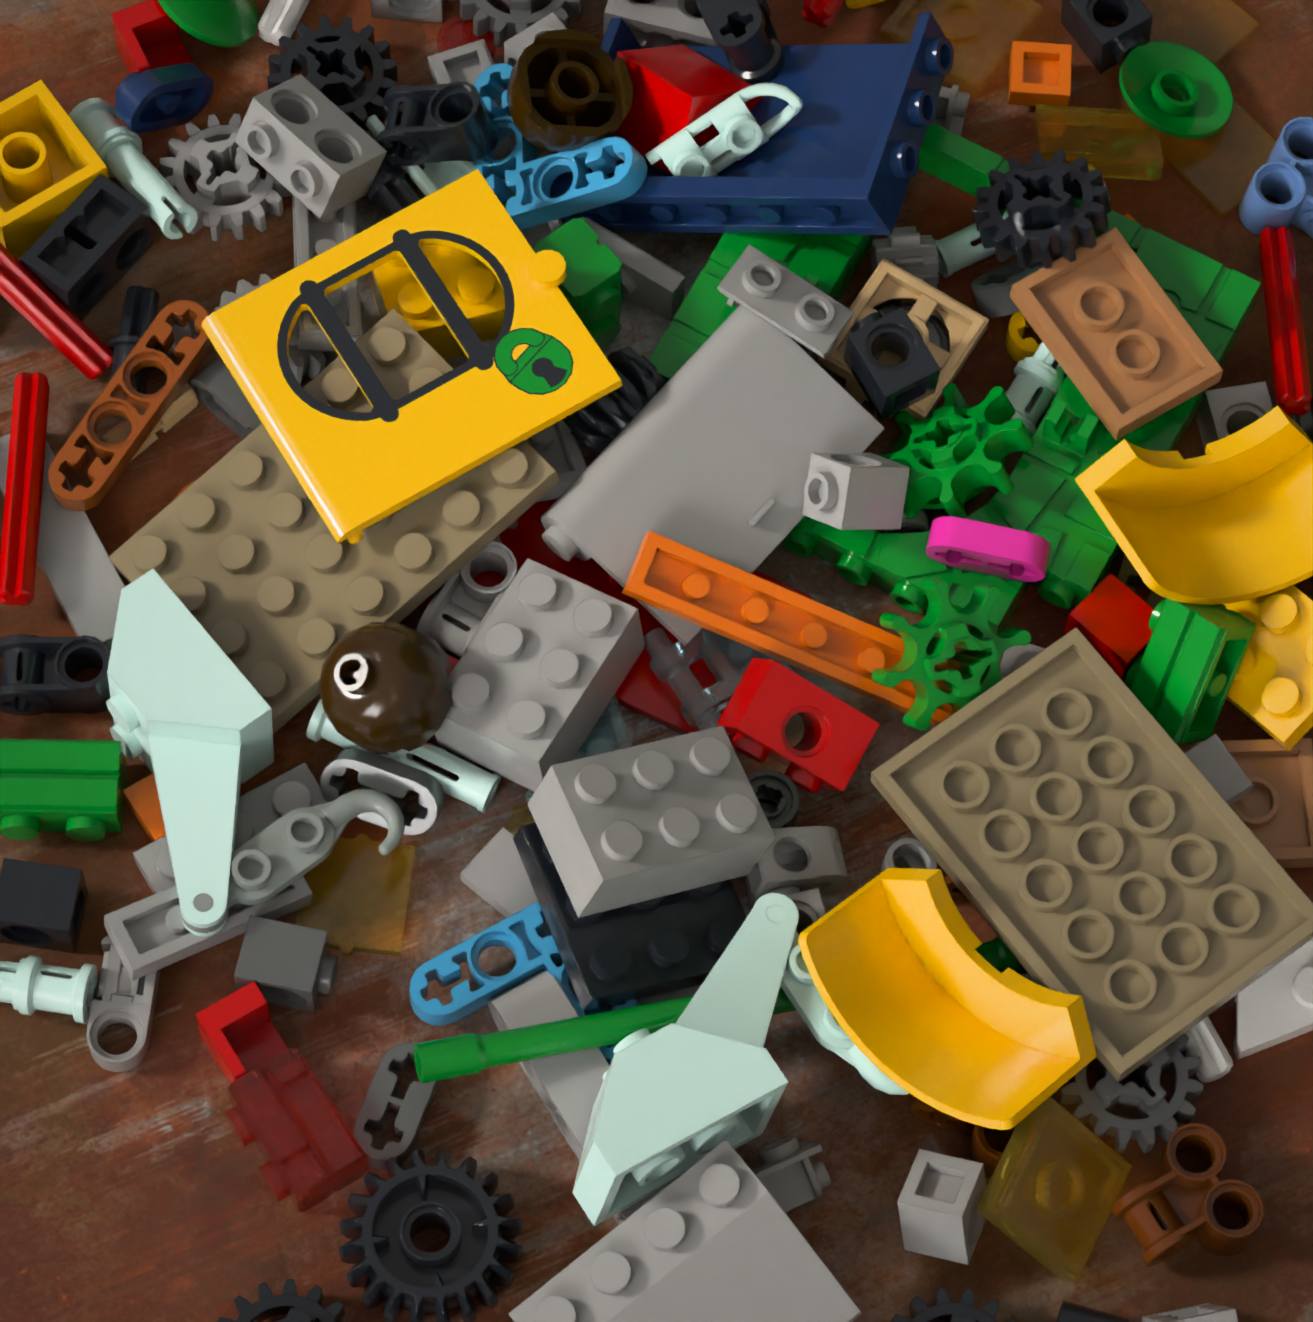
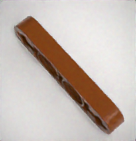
M177 300L167 304L158 313L54 457L48 469V481L55 500L63 508L71 511H86L96 507L104 499L209 352L212 343L201 327L203 320L209 314L199 303L191 300ZM190 321L195 322L194 325L198 337L193 339L184 336L179 341L173 351L176 362L180 364L175 365L166 355L175 341L172 326L176 324L185 327ZM159 347L161 351L155 350L154 348ZM145 367H156L166 374L167 381L159 392L142 394L132 387L134 374ZM110 416H120L127 419L132 426L129 436L118 444L102 442L96 436V429L103 419ZM84 445H88L97 455L88 469V476L92 485L89 488L77 485L72 492L68 491V484L64 475L68 471L76 475L82 472L90 461L87 450L83 448ZM101 459H104V460H107V461H110V462H109L107 465H105V464L101 461Z

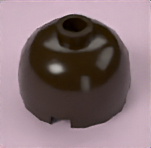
M572 29L546 31L539 35L533 44L524 49L511 70L506 101L515 127L529 143L544 152L555 154L573 151L591 142L614 136L632 107L633 84L627 66L621 58L617 56L613 61L608 53L599 48L603 41L592 34Z
M371 622L345 634L331 648L322 665L319 690L325 715L340 735L373 753L390 755L388 752L393 753L401 749L411 751L419 748L440 729L451 707L453 692L446 689L448 681L446 669L452 671L450 660L436 640L404 624Z

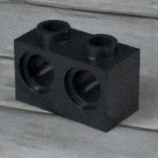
M100 173L20 257V262L82 321L154 244L148 206Z

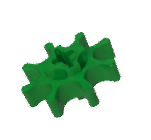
M950 383L944 386L942 390L945 398L944 406L934 410L933 417L917 420L913 419L907 411L897 414L895 421L909 443L900 451L880 454L878 456L910 467L903 510L904 515L908 519L915 518L927 502L939 497L949 516L966 518L963 506L964 501L967 497L975 495L976 488L991 485L995 486L1004 495L1013 491L1014 484L1000 461L1013 452L1031 450L1034 447V441L1020 418L1004 423L1015 414V409L1001 386L993 387L981 403L969 408L957 386Z
M928 577L922 581V588L928 598V609L921 621L911 625L903 616L889 612L881 615L880 625L896 630L901 635L904 641V653L902 659L891 668L875 669L872 672V679L875 683L887 687H894L904 680L912 682L915 688V700L913 706L903 716V723L906 726L920 731L927 730L934 711L945 703L951 705L954 713L1002 680L999 672V661L1007 649L1012 646H1025L1031 642L1030 633L1023 629L1009 627L999 634H994L988 625V614L990 608L1001 596V592L997 587L985 584L975 585L970 602L966 607L956 611L952 608L949 601V584L946 581ZM955 646L967 649L957 652V655H955ZM946 659H948V667L938 665L939 663L947 662Z

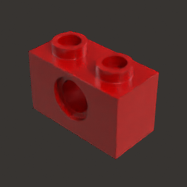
M752 658L716 726H723L726 732L734 736L731 744L736 751L763 764L767 757L774 759L787 767L784 774L790 777L797 787L814 795L818 794L820 788L844 792L880 723L779 662L760 658ZM798 714L804 723V734L800 742L792 747L786 739L785 729L789 719L793 715Z

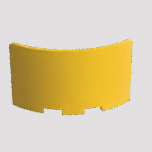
M1278 405L1243 429L1208 443L1205 449L1206 455L1183 459L1178 451L1144 449L1123 439L1075 478V481L1144 583L1153 592L1164 598L1195 605L1228 604L1271 594L1313 576V443L1304 430Z
M887 868L799 935V947L815 986L841 1028L859 1050L901 1088L922 1102L952 1117L986 1128L998 1130L1011 1129L1097 1057L1082 995L1066 994L1051 990L1028 980L1009 967L1001 973L988 963L976 951L982 942L972 932L958 911L946 886L941 869Z

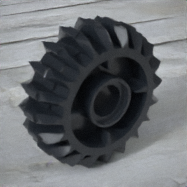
M418 1148L412 1152L413 1168L404 1170L399 1160L395 1157H390L386 1161V1168L390 1179L385 1181L379 1175L368 1172L364 1177V1184L372 1197L363 1194H351L348 1199V1206L358 1217H348L340 1221L341 1235L352 1240L339 1247L341 1261L356 1264L347 1272V1281L350 1287L369 1285L362 1295L363 1305L368 1309L377 1307L387 1299L388 1302L384 1311L386 1322L398 1321L404 1310L410 1312V1322H424L425 1315H436V1322H450L449 1312L455 1310L459 1311L462 1320L465 1322L476 1321V1311L472 1301L477 1299L484 1306L494 1308L498 1304V1294L490 1283L501 1287H510L514 1281V1272L504 1263H514L521 1260V1245L510 1240L522 1233L521 1219L505 1216L514 1208L512 1194L500 1193L493 1195L499 1185V1178L494 1172L484 1174L475 1181L477 1161L472 1157H467L461 1163L458 1170L451 1168V1152L445 1148L438 1154L437 1165H426L425 1154ZM427 1228L442 1230L449 1237L447 1245L436 1252L421 1251L412 1241L420 1231Z

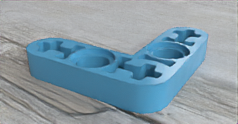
M505 63L494 64L486 68L477 77L473 86L477 89L499 128L497 145L503 138L509 135H516L517 141L513 152L502 160H495L494 158L496 147L485 157L475 160V170L478 169L502 205L506 204V211L519 230L624 200L634 195L642 187L647 175L648 167L646 160L631 144L619 137L604 138L573 151L558 152L537 159V147L529 143L515 127L506 101L507 90H505V87L508 86V80L513 67ZM501 98L502 107L495 100ZM622 159L624 163L617 166V161ZM615 171V176L611 178L606 175ZM565 172H572L573 181L569 190L560 197L551 198L550 188L553 181ZM509 188L516 193V196L509 198Z
M538 901L426 961L415 970L410 980V1003L413 1012L422 1021L437 1026H445L460 1020L487 1005L488 1000L543 969L555 977L579 1017L605 1012L612 1005L586 1011L582 1010L577 996L569 988L568 982L570 978L564 963L560 967L555 966V964L563 961L553 936L550 935L544 938L539 936L543 932V919L545 917ZM502 946L514 954L516 964L513 970L506 975L500 977L486 974L479 966L478 958L481 953L487 948ZM463 962L467 964L470 979L478 987V990L470 991L467 979L451 989V1003L442 1005L437 998L425 1000L428 996V983L430 981L437 980L442 987L449 986L461 979L459 964ZM635 999L614 1006L613 1010L639 1005ZM607 1046L598 1047L610 1065L614 1056L613 1049L615 1046L610 1048Z

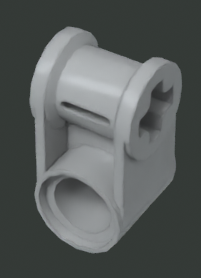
M495 541L489 543L445 583L442 590L433 597L424 611L416 630L436 640L441 648L461 658L517 574V562L512 551L502 543ZM487 571L499 573L505 578L494 587H484L478 585L473 580L478 574Z

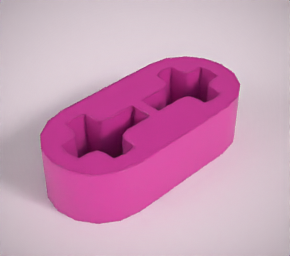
M952 516L938 517L933 520L926 547L927 556L940 564L1022 582H1036L1045 577L1051 551L1050 543L1045 538L1036 534Z

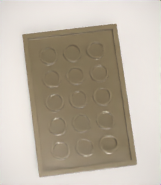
M394 309L355 342L393 400H398L453 370ZM339 356L303 387L313 398L335 409L362 413L371 412L373 409ZM261 423L108 558L130 583L152 568L159 574L271 707L273 734H275L320 694L319 683L322 665L331 648L345 634L371 622L400 623L560 482L556 470L524 440L362 530L363 538L358 543L350 544L346 539L338 544Z
M1077 627L871 772V783L1038 985L1066 994L1082 995L1097 1058L1117 1082L1121 1081L1313 938V903Z

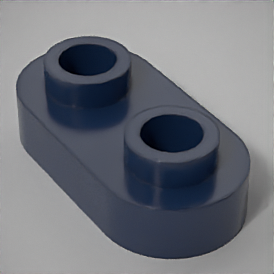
M191 62L149 69L141 73L134 72L128 75L118 86L115 93L116 103L114 112L135 133L183 125L197 116L205 107L212 95L214 83L206 73Z

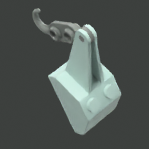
M153 568L121 589L107 670L110 699L106 701V705L114 721V726L110 728V733L114 741L122 742L124 754L130 760L139 756L150 771L154 773L180 904L181 919L183 925L190 933L201 937L214 935L225 926L228 910L232 905L237 903L257 905L274 897L323 862L330 855L347 824L361 813H377L387 822V837L379 846V852L382 855L390 854L399 845L405 829L404 816L398 804L387 794L374 789H356L341 795L331 802L291 810L235 849L241 783H245L274 762L272 709Z

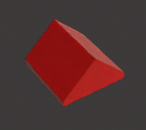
M684 44L617 51V56L627 66L633 84V98L630 111L613 137L625 139L650 164L645 156L646 153L736 92L751 86V84ZM764 96L755 97L744 102L749 111H751ZM714 124L694 136L693 139L701 147L718 136L719 132ZM662 159L651 165L667 176H673Z

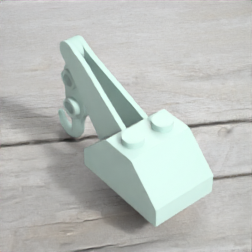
M768 893L761 896L755 902L753 909L676 1023H671L652 1034L647 1028L635 1031L620 1041L613 1049V1059L609 1069L602 1076L604 1081L592 1109L572 1192L593 1226L667 1187L725 1139L736 1149L763 1133L788 1084V1080L768 1050L763 1048L780 986L816 1040L824 1048L836 1053L857 1068L861 1076L875 1089L890 1095L909 1094V1092L901 1088L879 1070L859 1050L828 1009L803 959L798 943L799 934L796 930L799 913L797 906L789 897L780 893Z

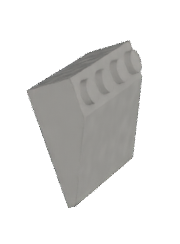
M725 1139L508 1314L514 1322H853L861 1315V1311L770 1192Z

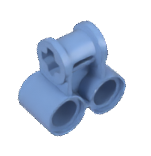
M1298 117L1290 120L1283 127L1268 157L1267 163L1263 164L1255 172L1238 208L1241 222L1252 234L1260 236L1261 231L1268 226L1274 229L1282 226L1288 228L1291 223L1313 238V118ZM1291 151L1300 152L1308 159L1299 158ZM1263 195L1275 197L1281 204L1269 202Z

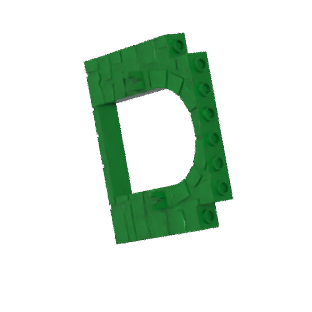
M934 123L927 128L919 152L918 169L977 197L976 190L978 187H990L988 173L991 170L1000 171L1004 174L1010 171L1009 163L1004 157ZM1080 199L1075 202L1076 208H1079L1082 201ZM1111 210V212L1107 213L1108 230L1095 232V238L1115 227L1220 367H1222L1254 309L1261 282L1234 269L1226 268L1222 263L1150 228L1146 229L1140 223ZM724 233L648 360L657 367L656 371L667 383L732 314L737 306L734 305L732 308L726 304L728 297L721 294L717 287L749 244L836 301H839L870 248L872 240L877 235ZM1066 376L1032 437L1034 447L1029 451H1024L1009 476L1014 484L1013 491L1006 495L998 491L983 508L981 507L965 518L1022 530L1045 538L1051 545V551L1045 577L1040 581H1015L940 564L926 554L930 531L883 534L874 530H840L804 516L780 543L787 550L798 556L810 558L813 554L833 564L834 570L842 578L855 585L866 586L870 583L890 593V599L897 606L917 615H922L928 609V598L922 588V581L925 578L931 577L946 581L949 584V601L952 608L956 611L966 607L970 602L975 585L985 584L997 587L1001 592V596L990 608L988 614V625L994 634L1004 631L1029 585L1038 588V594L1056 607L1070 609L1073 606L1076 608L1105 579L1121 547L1081 490L1075 478L1123 439L1144 449L1175 451L1201 405L1206 390L1115 441L1070 378Z

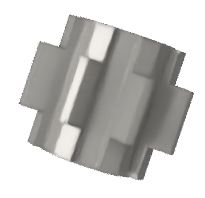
M916 226L894 228L892 235H887V238L872 240V274L881 260L885 258L937 289L939 282L938 255L935 239L932 238V235H920V233L916 232ZM894 300L893 304H900L902 300Z

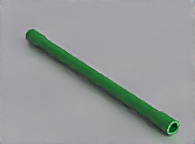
M998 936L990 941L982 942L976 949L988 963L1001 973L1008 967L1015 972L1026 971ZM781 986L772 1015L796 1011ZM694 995L478 1035L469 1033L415 1043L413 1051L417 1075L420 1083L423 1084L477 1074L490 1067L618 1044L625 1037L640 1029L647 1028L652 1034L671 1023H676Z

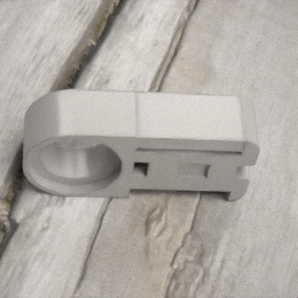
M107 935L101 941L104 956L97 999L99 1000L92 999L86 1036L91 1056L100 1067L112 1072H124L139 1065L148 1052L161 969L132 981L109 935ZM116 1023L127 1024L137 1033L135 1045L128 1052L120 1055L109 1054L99 1046L101 1033L108 1026Z

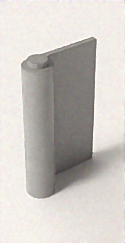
M740 304L541 516L542 525L546 529L542 534V539L556 555L566 561H570L573 557L582 561H588L590 558H593L623 588L643 537L649 531L752 574L804 517L802 515L805 498L804 487L808 478L811 453H863L885 428L789 335ZM637 600L684 646L702 629L698 625Z

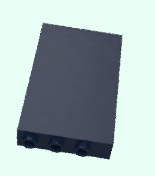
M925 12L919 13L910 43L781 45L784 51L782 67L773 77L762 83H775L786 86L800 97L803 107L787 125L769 138L768 142L741 160H737L719 172L716 177L667 176L646 162L648 167L646 179L642 187L634 195L624 200L561 219L564 223H567L574 217L575 219L582 218V216L588 217L609 231L892 235L910 179L915 176L918 170L919 152L927 128L932 125L936 116V102L945 75L950 73L953 66L954 49L952 44L944 35L932 13ZM611 18L599 48L608 53L614 61L617 51L653 47H642L622 18ZM687 46L733 74L724 50L718 46ZM764 96L750 112L761 127L780 113L789 103L777 97ZM622 159L618 160L617 166L624 163ZM615 171L606 175L611 178L615 176ZM565 172L553 181L550 188L551 198L560 197L569 190L573 181L572 172Z

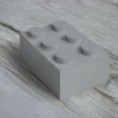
M527 558L448 677L446 689L453 692L452 702L440 729L435 733L438 746L535 792L551 765L573 760L644 650L645 642L638 608Z
M723 726L551 765L527 804L578 918L749 875L776 838Z

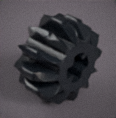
M631 347L619 349L607 356L608 361L620 377L622 386L562 419L572 430L571 434L584 446L588 445L597 454H600L666 383L656 371L657 367L644 355L640 356Z

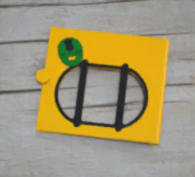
M478 169L207 316L201 324V327L338 544L346 539L350 544L358 543L363 538L362 530L622 386L620 377L558 287L567 276V266L564 257L559 252L553 250L534 252ZM423 245L447 246L467 252L483 262L496 276L505 296V314L499 334L492 345L486 346L483 344L420 249ZM399 257L403 259L467 356L468 361L398 400H393L335 313L326 296L386 262ZM308 310L312 313L372 406L371 412H348L332 408L313 398L298 383L290 368L289 342L294 325L302 311Z

